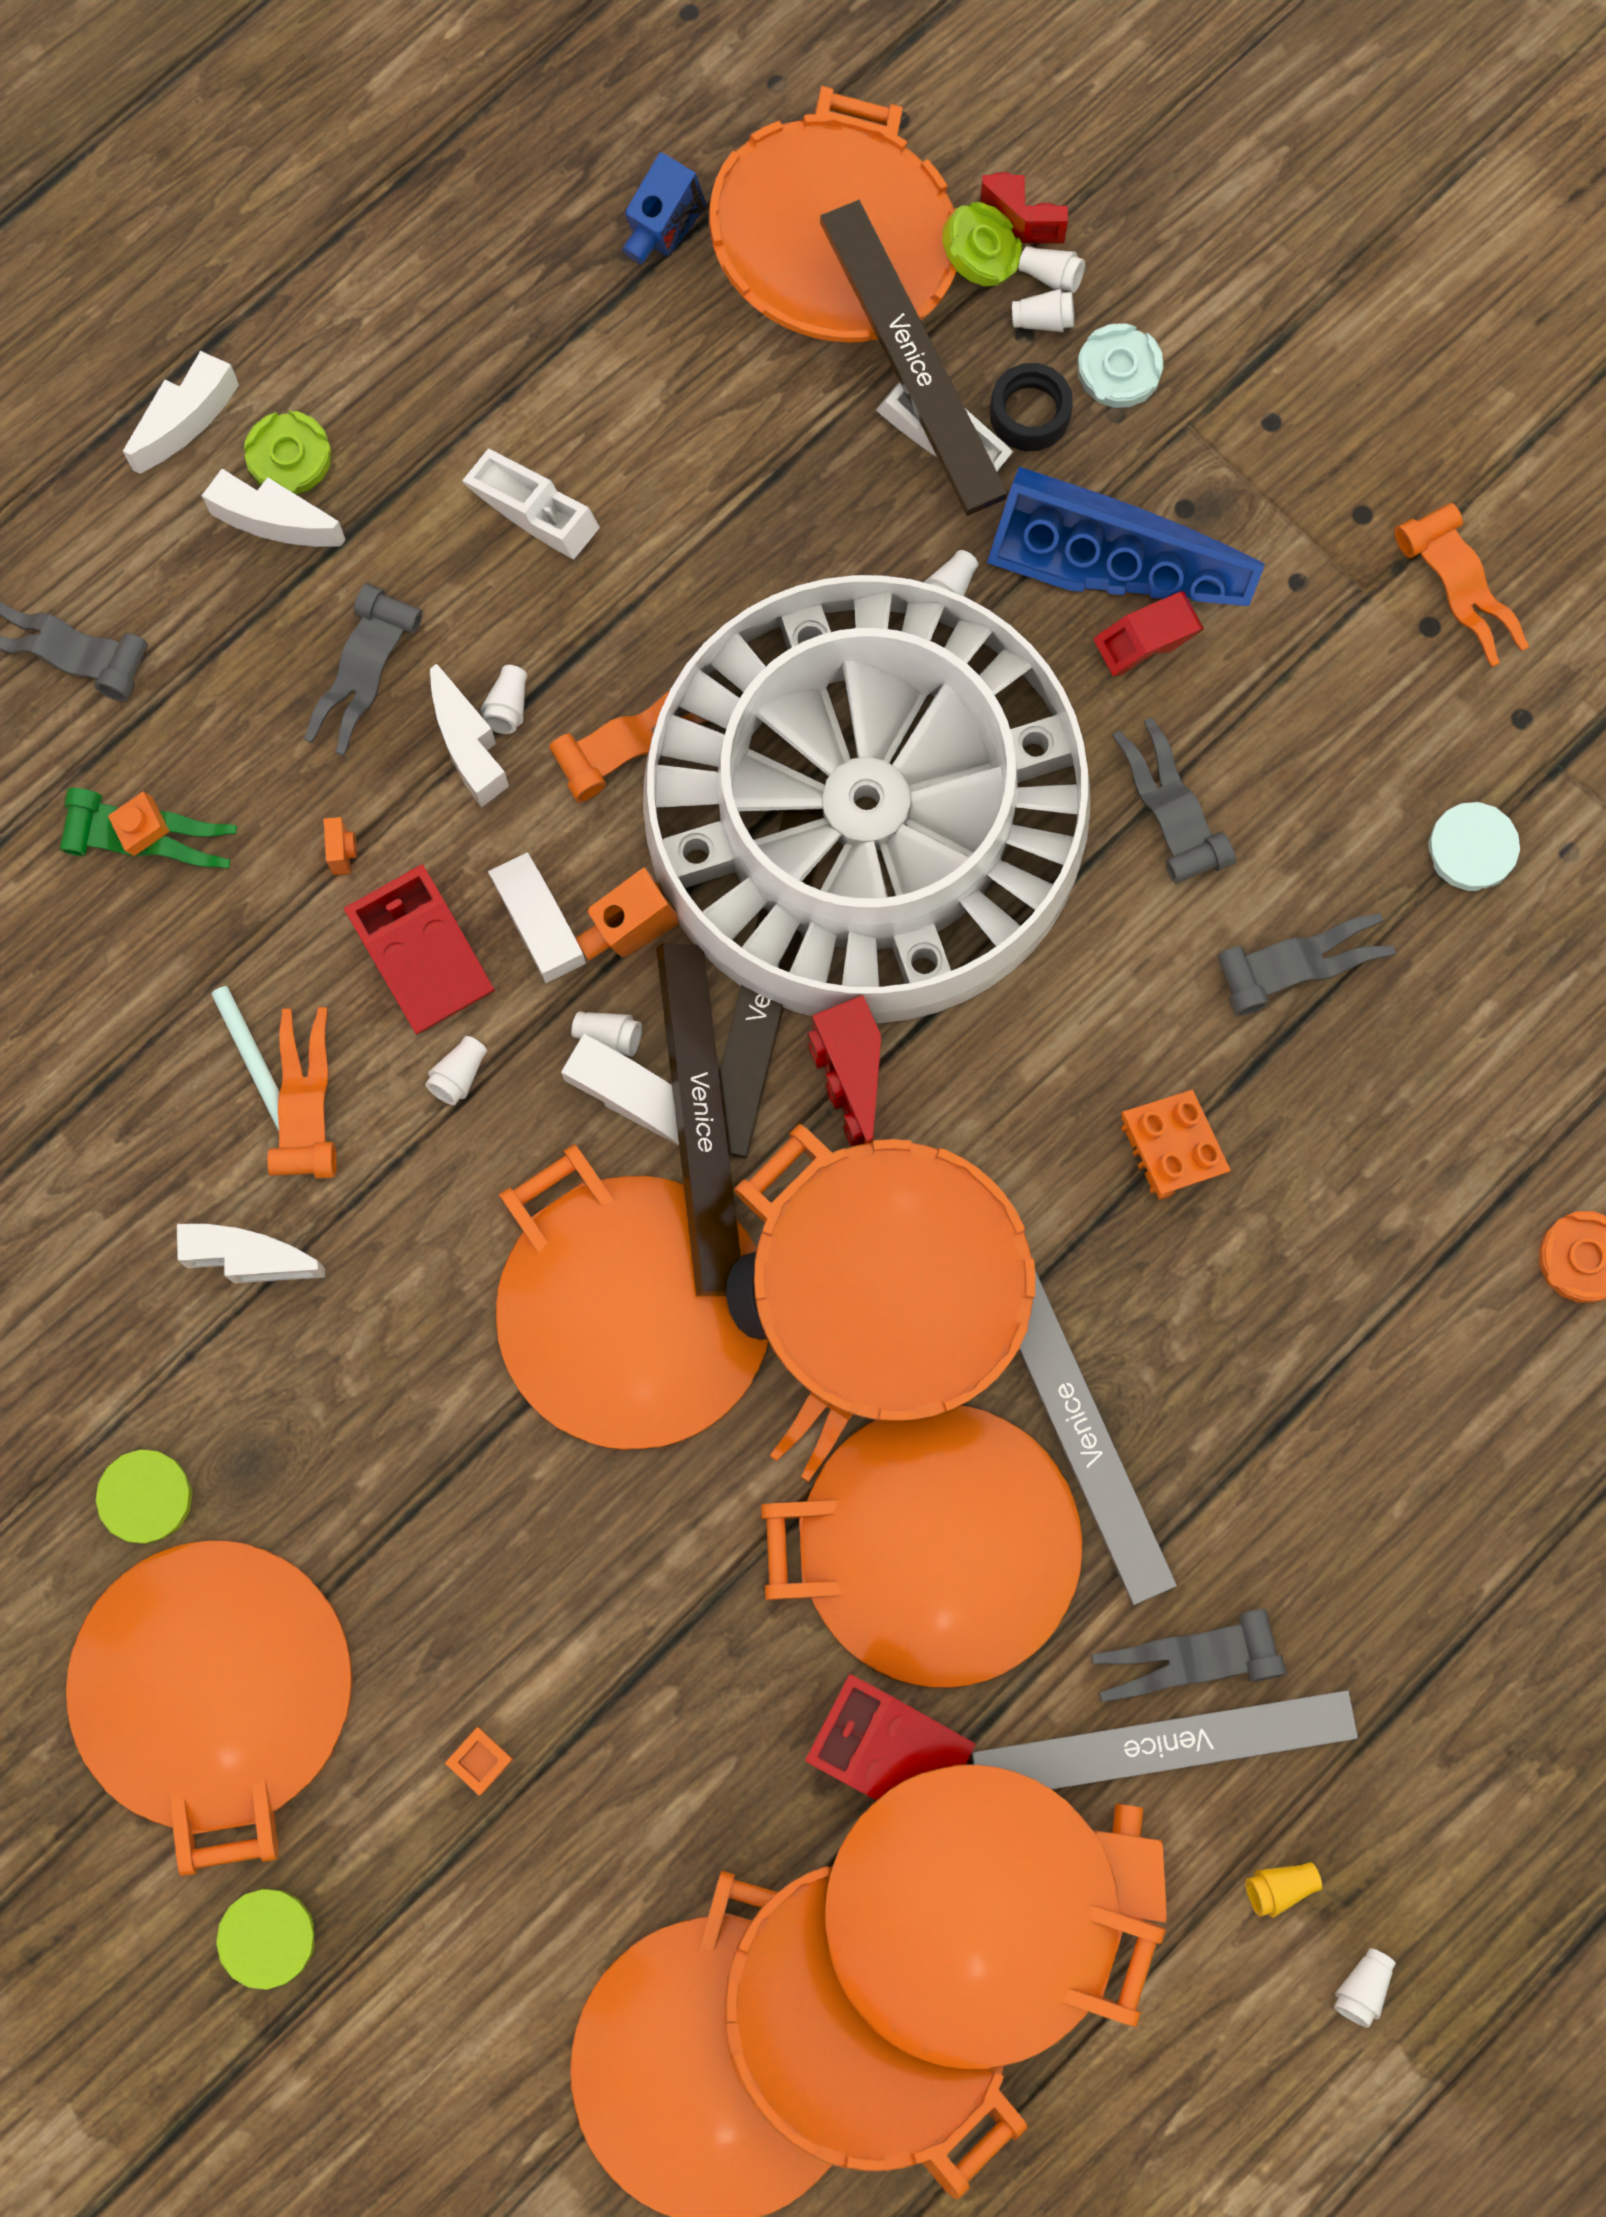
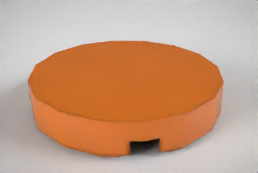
M1576 1211L1558 1219L1544 1233L1538 1250L1540 1269L1547 1284L1560 1296L1577 1303H1597L1606 1299V1216L1595 1211Z

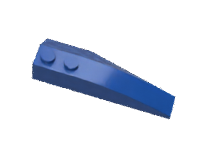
M1019 467L1012 483L987 561L989 564L1071 591L1083 592L1084 589L1105 590L1108 591V594L1125 595V592L1151 594V598L1162 599L1178 592H1185L1187 598H1191L1192 601L1242 606H1250L1265 563L1159 515Z

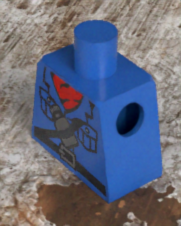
M660 151L626 209L625 216L632 234L623 246L622 251L630 259L643 264L653 248L664 255H670L704 211L707 205L697 174Z

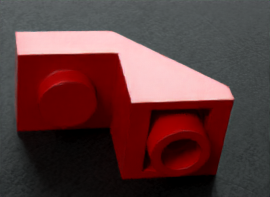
M1008 172L982 175L980 202L995 207L1004 214L1014 226L1011 229L1012 233L1016 238H1020L1021 243H1065L1068 225V206H1056L1052 203L1025 206V175H1012Z
M1178 592L1124 616L1094 637L1093 640L1112 676H1122L1154 653L1172 652L1202 632L1204 628L1185 592Z

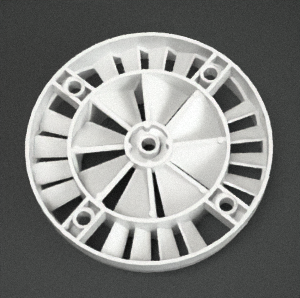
M853 575L822 579L774 594L747 608L724 624L700 647L685 665L673 684L660 711L645 769L643 814L648 850L655 877L662 888L664 898L675 909L680 927L693 944L698 945L704 951L705 957L714 966L740 986L743 985L767 999L782 1004L783 1008L808 1016L815 1015L864 995L875 1023L910 1020L938 1013L963 1003L999 982L1036 949L1051 930L1063 910L1078 875L1088 836L1090 781L1084 741L1076 715L1063 687L1050 666L1035 648L1011 625L972 600L939 586L890 576ZM855 610L856 628L830 631L824 613ZM890 611L906 613L902 632L888 629ZM938 622L954 628L945 648L930 641ZM780 627L788 650L765 666L747 643ZM984 643L999 655L978 675L967 663ZM716 669L744 693L739 698L708 675ZM1023 675L1043 698L1053 716L1010 729L1001 705L994 695ZM839 681L846 682L858 758L851 759L826 688L829 684ZM929 694L934 696L933 701L893 765H891L892 757L926 696ZM683 708L725 728V735L680 718L678 714ZM764 722L827 774L829 778L826 780V784L824 785L749 749L752 734ZM1029 744H1036L1044 749L1045 754L1037 757L1030 756L1023 748ZM665 756L718 767V772L658 765L660 757ZM1074 765L1077 784L1017 787L1019 782ZM861 797H870L878 805L871 810H863L857 807L855 802ZM719 804L721 821L662 839L656 808ZM1015 807L1077 814L1074 836L1013 825ZM822 809L824 818L753 840L742 822L739 811ZM835 842L841 843L844 847L821 890L804 884L802 882L803 879ZM1007 844L1064 865L1055 883L1051 884L1002 861ZM693 850H702L709 855L704 862L699 864L690 863L685 859L687 854ZM876 850H881L896 895L894 897H887ZM734 872L741 881L739 885L704 911L699 909L685 890L687 887ZM992 880L1035 910L1022 925H1019L983 894ZM764 907L769 914L746 943L740 947L732 941ZM968 912L996 947L972 962L951 971L938 932ZM798 930L804 936V939L790 972L777 968L793 935ZM834 947L847 948L842 985L827 983ZM878 949H893L905 984L879 987ZM919 958H926L931 960L936 968L928 974H922L915 971L911 964Z

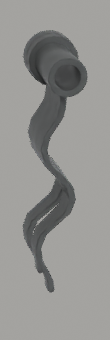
M366 583L357 596L354 615L360 617L361 620L344 646L335 682L331 689L316 704L304 736V740L312 743L332 708L346 699L353 691L356 692L353 700L344 712L340 726L336 753L342 756L345 755L356 723L371 707L376 698L381 674L389 655L397 646L404 631L410 634L416 633L423 617V610L387 596L384 589L370 583Z
M0 602V615L24 630L40 632L39 635L30 634L19 639L0 636V650L12 654L20 652L32 653L68 674L96 679L95 688L103 695L120 702L128 701L135 686L132 679L148 648V643L145 640L131 633H124L120 642L108 638L88 636L50 614L40 612L29 615L16 611Z
M1153 717L1144 720V723L1155 748L1162 787H1157L1147 763L1137 747L1121 731L1113 733L1112 736L1128 760L1138 794L1145 806L1157 818L1166 844L1173 856L1165 860L1171 880L1178 884L1213 868L1216 871H1220L1234 865L1236 858L1228 837L1222 831L1214 835L1211 834L1201 806L1194 793L1181 781L1168 740L1155 723Z
M1381 913L1345 921L1313 937L1284 940L1248 955L1245 954L1242 946L1233 947L1218 954L1217 958L1232 994L1229 997V1001L1236 1017L1244 1016L1266 1007L1269 1004L1268 995L1292 985L1309 980L1328 979L1361 963L1396 955L1397 953L1392 945L1360 947L1332 957H1322L1324 953L1330 951L1352 935L1383 922Z
M1267 1609L1239 1614L1241 1623L1239 1625L1200 1634L1164 1638L1116 1651L1091 1654L1092 1664H1139L1167 1660L1169 1662L1168 1666L1143 1677L1100 1692L1101 1702L1135 1697L1170 1687L1208 1682L1243 1673H1248L1250 1682L1287 1675L1283 1655H1277Z

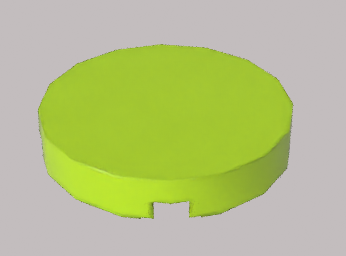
M972 202L969 206H960L949 216L943 226L942 243L947 258L956 271L973 283L982 286H998L1016 272L1022 255L1020 238L1015 239L1011 231L1014 226L1010 220L998 209L985 203Z
M288 411L289 414L278 415L276 412L266 415L252 427L245 439V462L251 477L259 486L268 477L295 495L311 490L323 480L330 467L332 451L325 430L314 418L299 411Z
M140 1449L121 1455L106 1468L98 1482L96 1505L101 1521L112 1534L130 1543L152 1544L165 1539L168 1535H172L181 1528L190 1512L193 1492L187 1474L176 1460L159 1451Z
M261 1889L243 1895L229 1906L219 1923L216 1945L221 1964L234 1980L248 1988L268 1990L289 1983L304 1971L314 1953L315 1932L312 1915L300 1899L284 1890Z

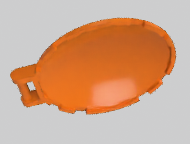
M821 85L814 114L804 115L803 120L781 124L779 120L764 126L752 133L749 141L736 152L733 150L722 165L716 177L710 198L709 230L712 245L722 270L731 284L745 300L767 318L799 334L826 341L848 343L878 340L820 224V215L856 200H860L920 320L931 313L944 298L957 271L947 258L942 243L943 226L957 208H953L946 192L948 185L928 159L923 162L916 154L906 148L907 141L898 136L902 106L890 103L889 108L835 94L833 93V88Z
M798 1124L789 1133L791 1139L749 1181L743 1179L733 1189L736 1195L765 1223L755 1257L754 1291L759 1318L775 1354L793 1377L811 1393L832 1406L861 1417L886 1421L918 1420L939 1415L968 1402L991 1385L1006 1369L1019 1350L1029 1326L1028 1323L1036 1287L1035 1265L1024 1233L1025 1227L1016 1209L1004 1192L978 1167L945 1149H936L926 1145L911 1143V1140L889 1139L874 1140L872 1143L857 1145L847 1149L843 1148L832 1153L806 1127ZM804 1152L812 1162L771 1203L762 1193Z
M574 1143L563 1151L565 1156L514 1190L509 1187L498 1194L523 1231L509 1254L498 1286L496 1328L503 1360L515 1385L528 1403L544 1419L573 1437L584 1440L589 1444L618 1450L661 1448L682 1442L714 1425L740 1401L751 1386L760 1368L769 1341L768 1339L759 1340L748 1337L736 1326L729 1313L726 1296H696L684 1184L650 1176H621L600 1180ZM573 1171L578 1173L583 1181L581 1184L530 1217L523 1206L524 1204ZM737 1220L741 1257L757 1252V1248L749 1234Z
M960 1405L939 1415L918 1420L886 1421L875 1419L852 1434L836 1449L816 1478L807 1502L761 1505V1519L766 1520L769 1570V1585H765V1600L812 1599L825 1625L849 1653L874 1670L892 1679L912 1685L933 1688L968 1686L1000 1676L1020 1665L1032 1656L1057 1629L1071 1604L1080 1575L1082 1561L1080 1518L1069 1485L1060 1469L1049 1454L1022 1429L999 1416L970 1406ZM785 1519H799L802 1583L788 1584Z
M231 1541L191 1542L158 1552L137 1563L113 1582L92 1607L77 1635L67 1672L66 1700L70 1728L84 1763L108 1794L135 1814L152 1822L173 1828L177 1866L180 1876L197 1874L198 1868L261 1858L262 1862L278 1860L279 1847L274 1812L286 1805L288 1801L293 1799L308 1784H311L333 1754V1749L341 1734L343 1724L346 1723L352 1693V1665L348 1642L333 1606L311 1579L299 1568L282 1557L248 1544ZM256 1824V1839L196 1849L195 1834Z
M954 1765L926 1773L923 1772L904 1780L888 1790L886 1794L874 1802L858 1818L844 1839L832 1866L825 1902V1929L832 1964L842 1988L862 2018L882 2037L906 2053L927 2062L960 2069L1002 2067L1035 2056L1065 2037L1088 2012L1137 2027L1141 2011L1137 2009L1156 1944H1162L1166 1931L1161 1926L1119 1912L1117 1887L1105 1851L1087 1822L1065 1799L1035 1779L1015 1771L986 1765ZM1125 1932L1137 1936V1940L1117 2002L1103 1996L1122 1933Z
M832 1866L822 1867L807 1873L784 1887L759 1910L743 1934L731 1962L725 1994V2027L731 2058L740 2082L762 2117L777 2133L806 2154L828 2164L859 2171H889L923 2163L942 2188L951 2197L959 2200L970 2188L968 2182L1010 2139L1017 2140L1027 2130V2124L999 2090L1004 2078L1002 2073L1005 2066L988 2069L945 2067L910 2055L877 2033L850 2002L839 1982L829 1953L825 1929V1902ZM989 2114L995 2121V2126L954 2165L947 2157L949 2152Z
M722 1870L708 1917L681 1921L647 1935L627 1949L606 1970L592 1990L582 2010L572 2046L570 2066L571 2090L579 2125L588 2146L608 2175L625 2192L640 2203L670 2217H762L789 2205L805 2194L832 2166V2164L825 2163L798 2149L773 2129L751 2102L734 2067L725 2027L726 1985L737 1946L752 1920L726 1913L725 1910L729 1899L762 1908L778 1892L735 1880V1874Z

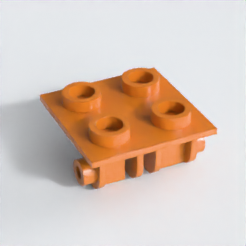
M1193 1089L1121 1113V1119L1124 1124L1121 1130L1123 1133H1126L1132 1148L1137 1147L1132 1154L1134 1157L1141 1156L1143 1161L1138 1164L1139 1169H1147V1172L1144 1174L1151 1187L1149 1191L1151 1194L1156 1193L1159 1200L1174 1195L1178 1189L1231 1171Z

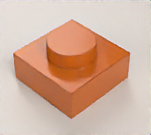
M144 791L108 815L124 850L133 856L170 832L153 797Z
M342 817L323 819L326 862L332 874H351L350 859L357 858L355 832H348Z
M476 1727L445 1764L473 1791L482 1796L514 1759L480 1727Z

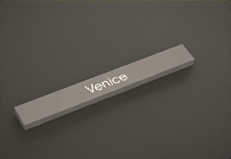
M1035 1271V1297L1033 1298L1028 1330L1019 1348V1353L1133 1606L1177 1585Z
M1341 1691L972 1752L974 1765L994 1766L1015 1771L1035 1779L1050 1789H1057L1358 1739L1349 1691Z

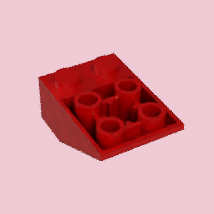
M423 864L343 908L416 1035L495 991Z
M861 995L812 1015V1031L807 1033L810 1042L807 1044L814 1065L817 1069L825 1067L827 1072L825 1077L828 1084L825 1085V1089L830 1102L835 1110L842 1108L844 1111L843 1119L845 1125H843V1130L850 1147L872 1143L881 1047V1034L864 995Z
M849 1674L805 1762L877 1801L891 1788L920 1773L954 1765H966L976 1743L889 1694Z

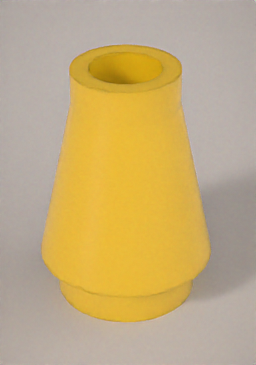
M1309 1862L1297 1866L1256 1870L1253 1877L1246 1879L1245 1886L1248 1899L1255 1913L1260 1917L1268 1914L1274 1918L1310 1894L1322 1890V1881L1315 1865Z

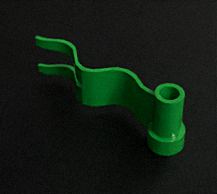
M67 788L64 807L68 810L59 850L74 856H86L88 847H94L133 856L124 850L108 818V815L119 807L102 804L103 796L97 792L82 788ZM160 811L171 833L194 837L236 835L237 825L205 823L179 814ZM166 836L161 837L135 855H158L190 865L208 868L229 869L231 862L230 859L197 851Z

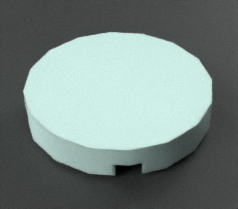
M1109 324L1095 330L1087 338V342L1081 348L1078 356V379L1085 392L1095 401L1113 408L1132 407L1146 401L1157 389L1163 371L1162 351L1156 340L1147 332L1145 335L1141 331H1137L1136 326L1129 324Z
M1474 802L1461 803L1447 810L1432 828L1428 849L1434 862L1433 867L1437 874L1446 882L1463 890L1479 891L1481 888L1493 887L1506 878L1516 865L1520 844L1518 832L1510 818L1496 807Z

